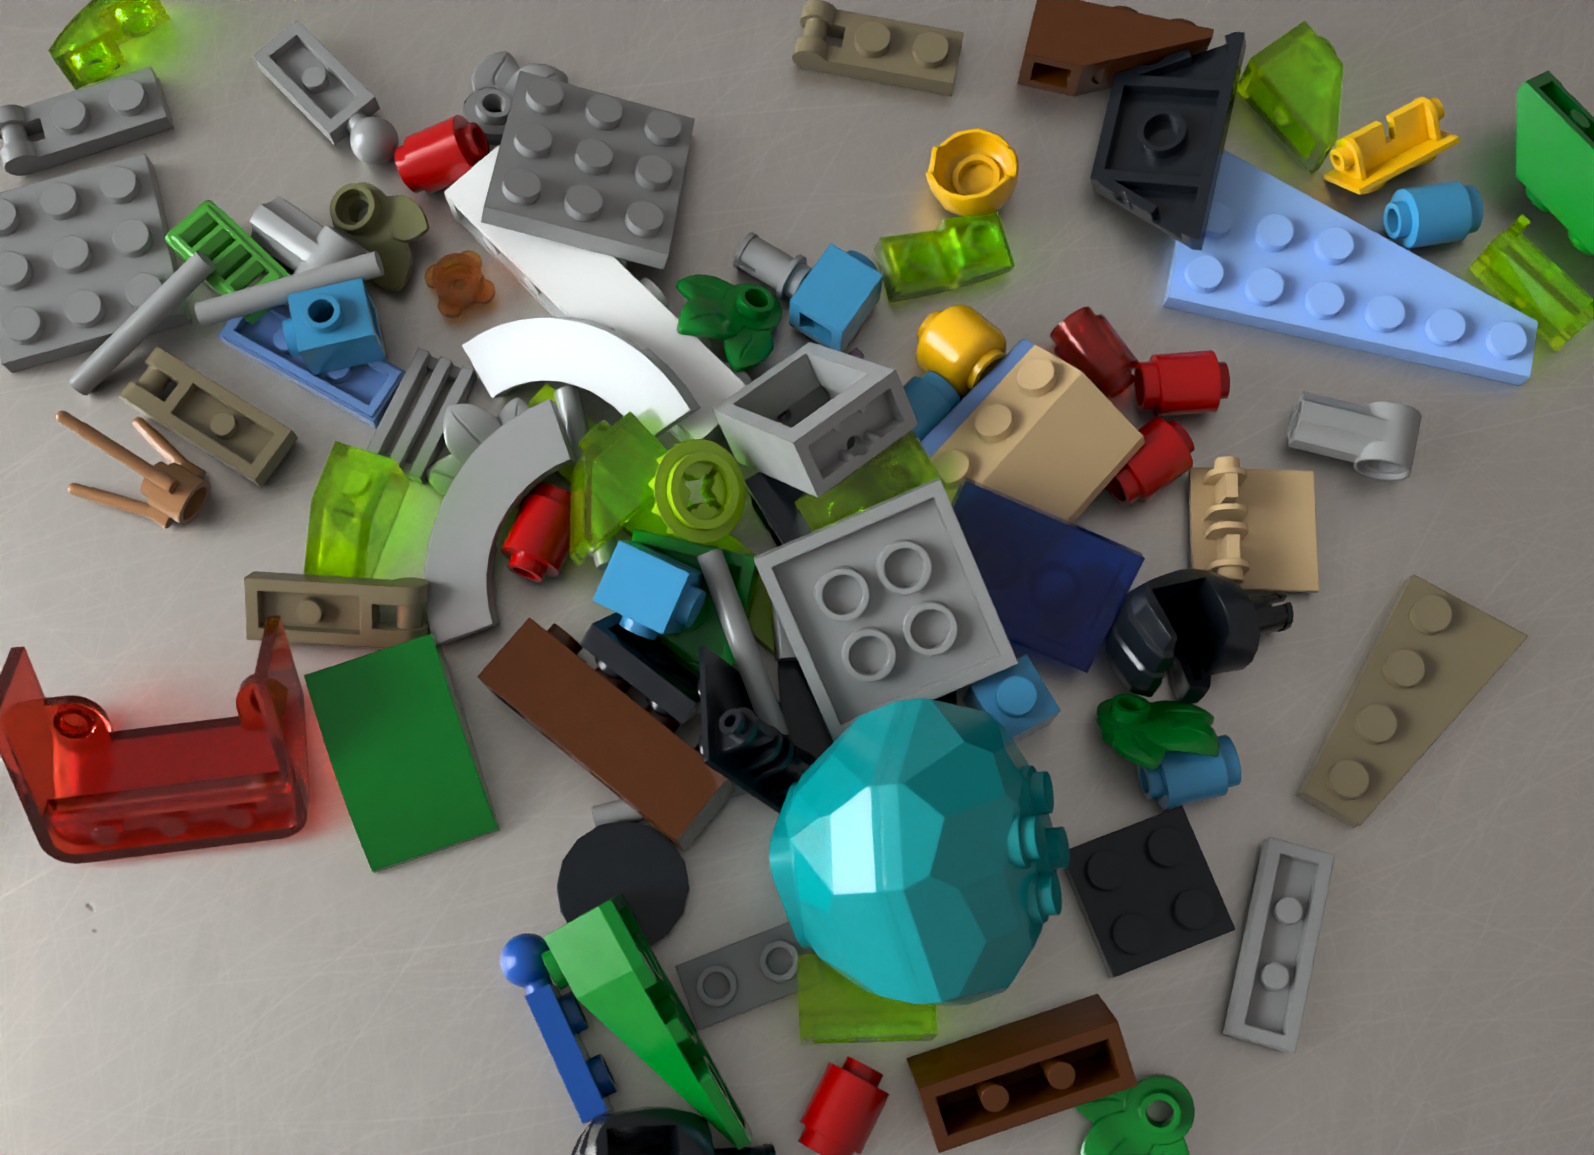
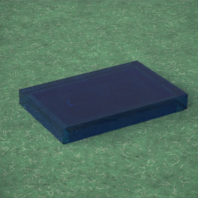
M964 476L951 505L1008 640L1088 673L1145 557L1141 552Z

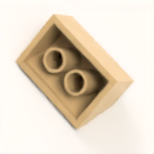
M1035 344L912 477L910 482L913 488L935 478H939L968 545L1022 581L1145 444L1143 435L1082 371Z

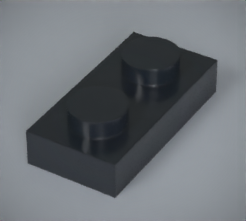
M617 612L591 624L579 645L595 656V662L600 669L614 678L629 682L646 696L649 706L664 717L677 719L684 724L701 713V699L697 689L700 672L659 640L644 638L621 627L619 623L623 615Z

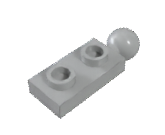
M299 20L252 56L258 68L334 145L350 134L352 151L362 162L370 165H382L394 157L395 150L399 146L398 134L389 121L381 117L372 116L380 109L375 96Z
M790 922L675 966L698 1030L705 1029L825 982L818 963L822 959L818 957L813 948L804 949L799 945Z

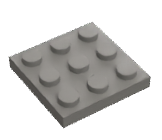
M519 71L484 203L481 222L664 270L669 256L695 119Z
M146 154L0 192V358L2 365L11 373L98 349L178 270L174 250L165 240L169 228L154 167ZM186 299L150 334L192 323Z
M935 478L754 557L755 565L833 741L860 715L896 701L918 698L934 700L1018 664L939 478Z

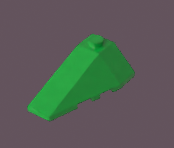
M622 892L544 936L550 949L542 953V959L557 987L562 990L570 985L575 997L738 1150L751 1144L752 1130Z

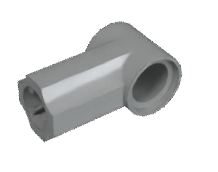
M277 196L268 203L260 204L249 221L252 225L251 238L266 252L275 257V259L295 271L294 274L369 253L365 248L327 224L322 226L280 196Z
M1303 391L1297 400L1290 420L1287 434L1288 447L1353 462V467L1358 473L1373 479L1384 481L1405 480L1411 475L1422 415L1415 408L1402 403L1379 401L1362 406Z

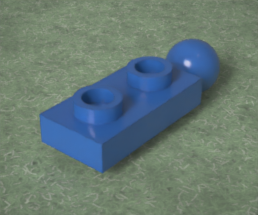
M533 933L516 935L502 949L500 956L502 973L513 985L525 988L528 995L524 997L582 1124L591 1122L592 1119L614 1110L608 1096L618 1091L615 1080L601 1053L592 1058L588 1054L579 1033L588 1029L589 1026L575 995L570 991L562 996L559 988L552 983L550 974L542 959V953L550 949L545 939Z

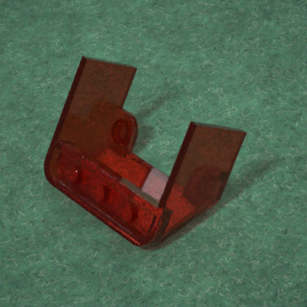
M272 616L266 619L255 673L244 679L238 688L236 709L239 716L113 731L105 710L88 698L76 695L45 698L25 646L10 649L0 674V755L40 847L52 858L65 863L82 864L282 839L298 833L307 821L310 788L304 694L281 616Z

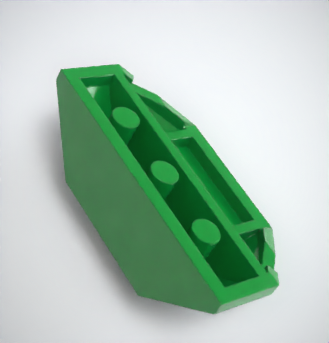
M1548 70L1525 81L1517 89L1516 177L1526 186L1525 192L1529 200L1543 212L1552 213L1568 229L1567 234L1571 243L1582 253L1594 256V117Z

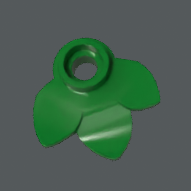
M704 274L690 275L677 282V290L688 300L683 306L678 319L676 330L679 334L724 340L727 360L736 372L750 370L768 359L774 346L771 333L780 323L782 308L779 301L767 289L759 285L747 283L733 285L716 276Z
M1123 693L1101 702L1097 707L1095 720L1100 727L1099 734L1101 739L1112 746L1125 759L1147 769L1154 770L1160 766L1166 751H1182L1212 757L1219 755L1220 744L1215 730L1211 727L1214 722V716L1194 704H1184L1179 701L1170 700L1149 702L1139 695Z
M1150 1074L1139 1079L1137 1086L1076 1106V1109L1086 1119L1093 1122L1082 1143L1080 1155H1190L1184 1138L1192 1127L1195 1116L1194 1102L1189 1090L1182 1082L1172 1076ZM1155 1100H1164L1172 1106L1173 1114L1166 1121H1155L1146 1112L1149 1104Z

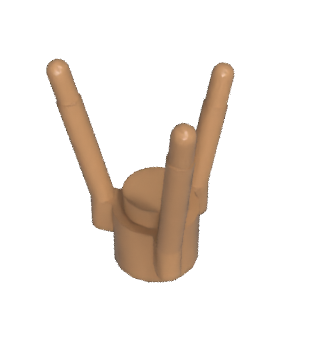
M57 412L56 420L142 475L144 479L140 491L143 495L147 496L148 503L78 483L68 485V492L70 494L147 517L164 528H169L174 520L185 525L193 520L201 511L207 501L211 488L210 482L204 480L206 471L189 462L142 417L134 418L133 426L171 464L167 465L164 462H158L153 466L68 412Z

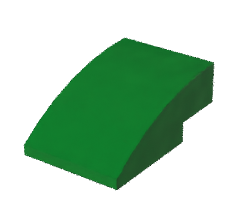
M432 633L304 675L338 785L372 872L376 873L500 831L464 709L459 705L442 646Z

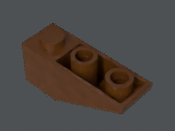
M1037 0L1017 84L1069 96H1078L1112 88L1115 73L1141 64H1156L1165 56L1189 48L1191 56L1207 51L1214 29L1197 26L1186 19L1176 18L1169 20L1141 14L1126 6L1109 7L1081 0Z

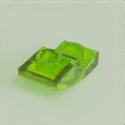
M92 0L71 19L48 51L71 85L77 90L89 83L104 80L114 70L128 64L118 45L132 38L148 34L155 26L169 20L170 17L160 0Z
M993 212L990 215L945 218L934 231L880 237L874 247L889 303L929 296L972 285L1010 272L1015 266L998 212Z
M912 429L819 498L806 493L794 503L813 532L935 478L941 480L943 487H945L946 483Z

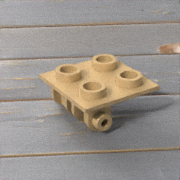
M1223 456L1214 459V468L1192 467L1188 470L1191 569L1210 570L1233 579L1244 591L1319 592L1314 471L1244 469L1240 467V459L1233 456Z

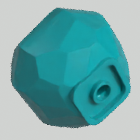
M927 698L896 701L860 715L802 774L799 781L792 783L773 830L769 847L772 877L795 938L802 948H813L818 957L827 965L865 991L913 1004L939 1006L968 1005L1002 993L1011 985L1033 950L1042 931L1043 924L1049 920V916L1060 915L1062 893L1057 869L1068 868L1070 854L1065 828L1063 826L1053 827L1049 816L1054 808V793L1049 773L1047 771L1037 772L1033 765H1028L1027 760L1009 732L991 714Z

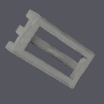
M418 347L364 453L367 461L424 485L427 480L426 470L436 462L445 444L443 421L446 410L454 404H465L477 379L475 371L466 366H462V368L454 366L451 360L441 356L439 359L432 357L429 351ZM428 371L432 372L391 455H388L387 453ZM446 380L454 381L414 464L405 462L420 432L423 430Z

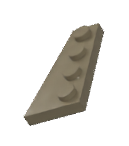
M1414 574L1405 580L1295 796L1352 828L1362 825L1529 636Z

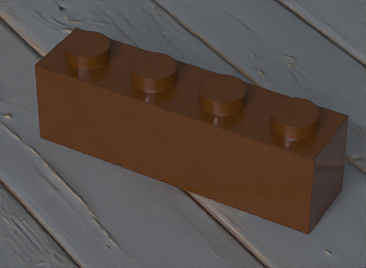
M529 617L477 677L499 700L633 808L678 847L686 851L735 792L731 781L703 762L699 743L693 749L675 734L680 727V724L675 719L660 715L649 704L643 709L626 695L627 691L631 688V685L626 680L608 675L599 666L593 669L577 655L583 647L560 626L553 623L546 631Z

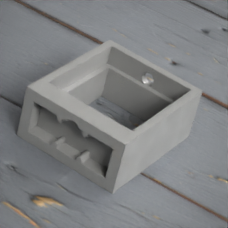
M812 342L807 343L712 409L737 462L817 498L919 425L896 369ZM786 411L785 419L779 422L778 415ZM854 436L855 444L848 450V439Z

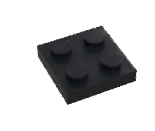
M1183 806L1069 849V866L1064 868V871L1109 979L1236 930Z

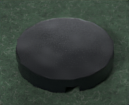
M625 820L599 825L577 839L562 861L556 885L560 912L567 923L622 892L651 947L670 937L685 915L690 893L686 864L672 841L649 825Z

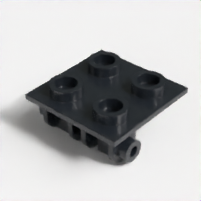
M704 645L699 648L700 678L697 682L698 694L701 699L702 734L699 739V746L703 762L780 814L792 783L799 781L802 774L816 759L808 751L802 750L797 745L794 746L793 741L786 735L781 734L774 726L768 725L758 718L757 714L753 711L739 671Z

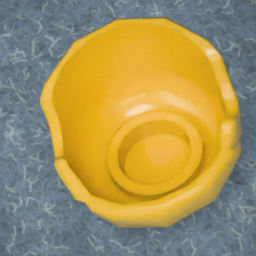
M978 127L955 132L939 146H934L931 151L930 164L926 176L931 192L946 211L964 218L988 216L1002 208L1011 198L1018 182L1019 161L1015 149L1010 147L1009 143L1001 135Z

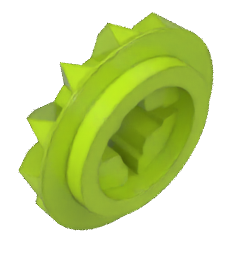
M691 439L676 443L666 454L656 459L659 464L656 475L647 484L654 490L656 502L651 512L661 516L664 523L668 526L666 533L679 536L687 540L688 544L710 543L720 540L735 528L744 511L746 486L740 466L725 448L715 442L705 439ZM704 476L700 493L706 499L705 503L691 504L686 509L689 504L687 500L690 497L691 491L685 485V482L699 480Z

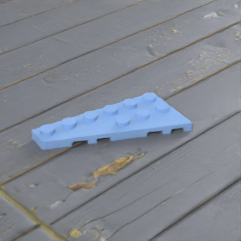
M1223 150L1202 250H1192L1176 240L1163 307L1519 386L1525 383L1531 376L1538 321L1226 150Z

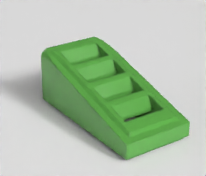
M206 200L171 229L165 237L166 242L184 263L197 250L205 254L214 263L216 269L204 282L219 296L245 289L263 272H266L267 275L256 285L290 276L283 267L211 200ZM271 308L242 317L253 325Z

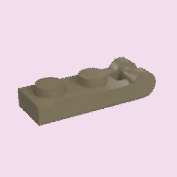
M808 0L804 3L800 18V24L804 28L803 36L796 39L792 54V60L796 65L804 69L952 96L964 32L838 10L832 4L823 0ZM826 36L843 39L842 47L828 45L825 41Z
M155 347L145 360V363L149 366L136 384L129 381L118 397L140 414L151 418L262 488L298 439L296 434L287 426L168 352ZM169 382L177 384L165 402L158 398Z
M253 571L244 577L246 640L388 648L429 634V624L422 621V605L429 601V582L422 578L406 577L390 580ZM380 605L396 606V622H380Z

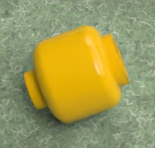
M959 304L949 307L944 311L931 313L922 322L917 332L919 342L916 347V362L924 373L933 371L942 376L950 383L960 397H965L1006 356L1007 341L1002 331L972 307Z

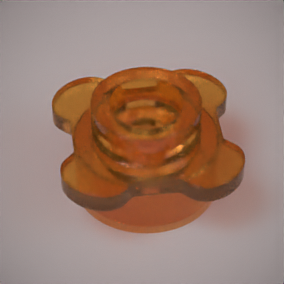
M466 250L461 253L448 254L442 257L436 264L429 266L425 272V282L428 287L435 289L440 299L438 309L447 318L459 317L463 309L476 303L488 304L495 296L494 284L484 278L480 269L482 266L481 257L474 251ZM464 280L466 284L463 288L458 289L454 286L455 282Z

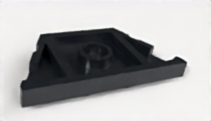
M1234 32L1225 35V45L1191 56L1189 48L1165 56L1156 64H1141L1115 73L1090 177L1093 190L1192 250H1202L1246 50L1245 32Z

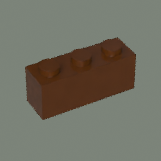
M1099 994L906 1058L938 1153L1138 1085L1118 1020Z

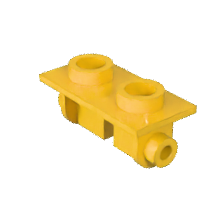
M1419 97L1386 115L1389 131L1388 137H1385L1383 123L1374 121L1338 139L1336 148L1332 149L1329 154L1334 169L1323 174L1324 180L1359 195L1375 192L1383 188L1388 180L1410 168L1429 164L1436 158L1437 154L1460 143V137L1440 130L1439 120L1444 118L1445 111L1439 99L1435 97L1430 99Z

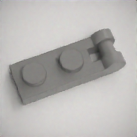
M150 66L24 107L18 105L0 106V139H3L4 147L1 148L0 154L7 173L15 176H24L173 129L174 126L159 78ZM44 131L45 139L36 142L29 141L28 136Z

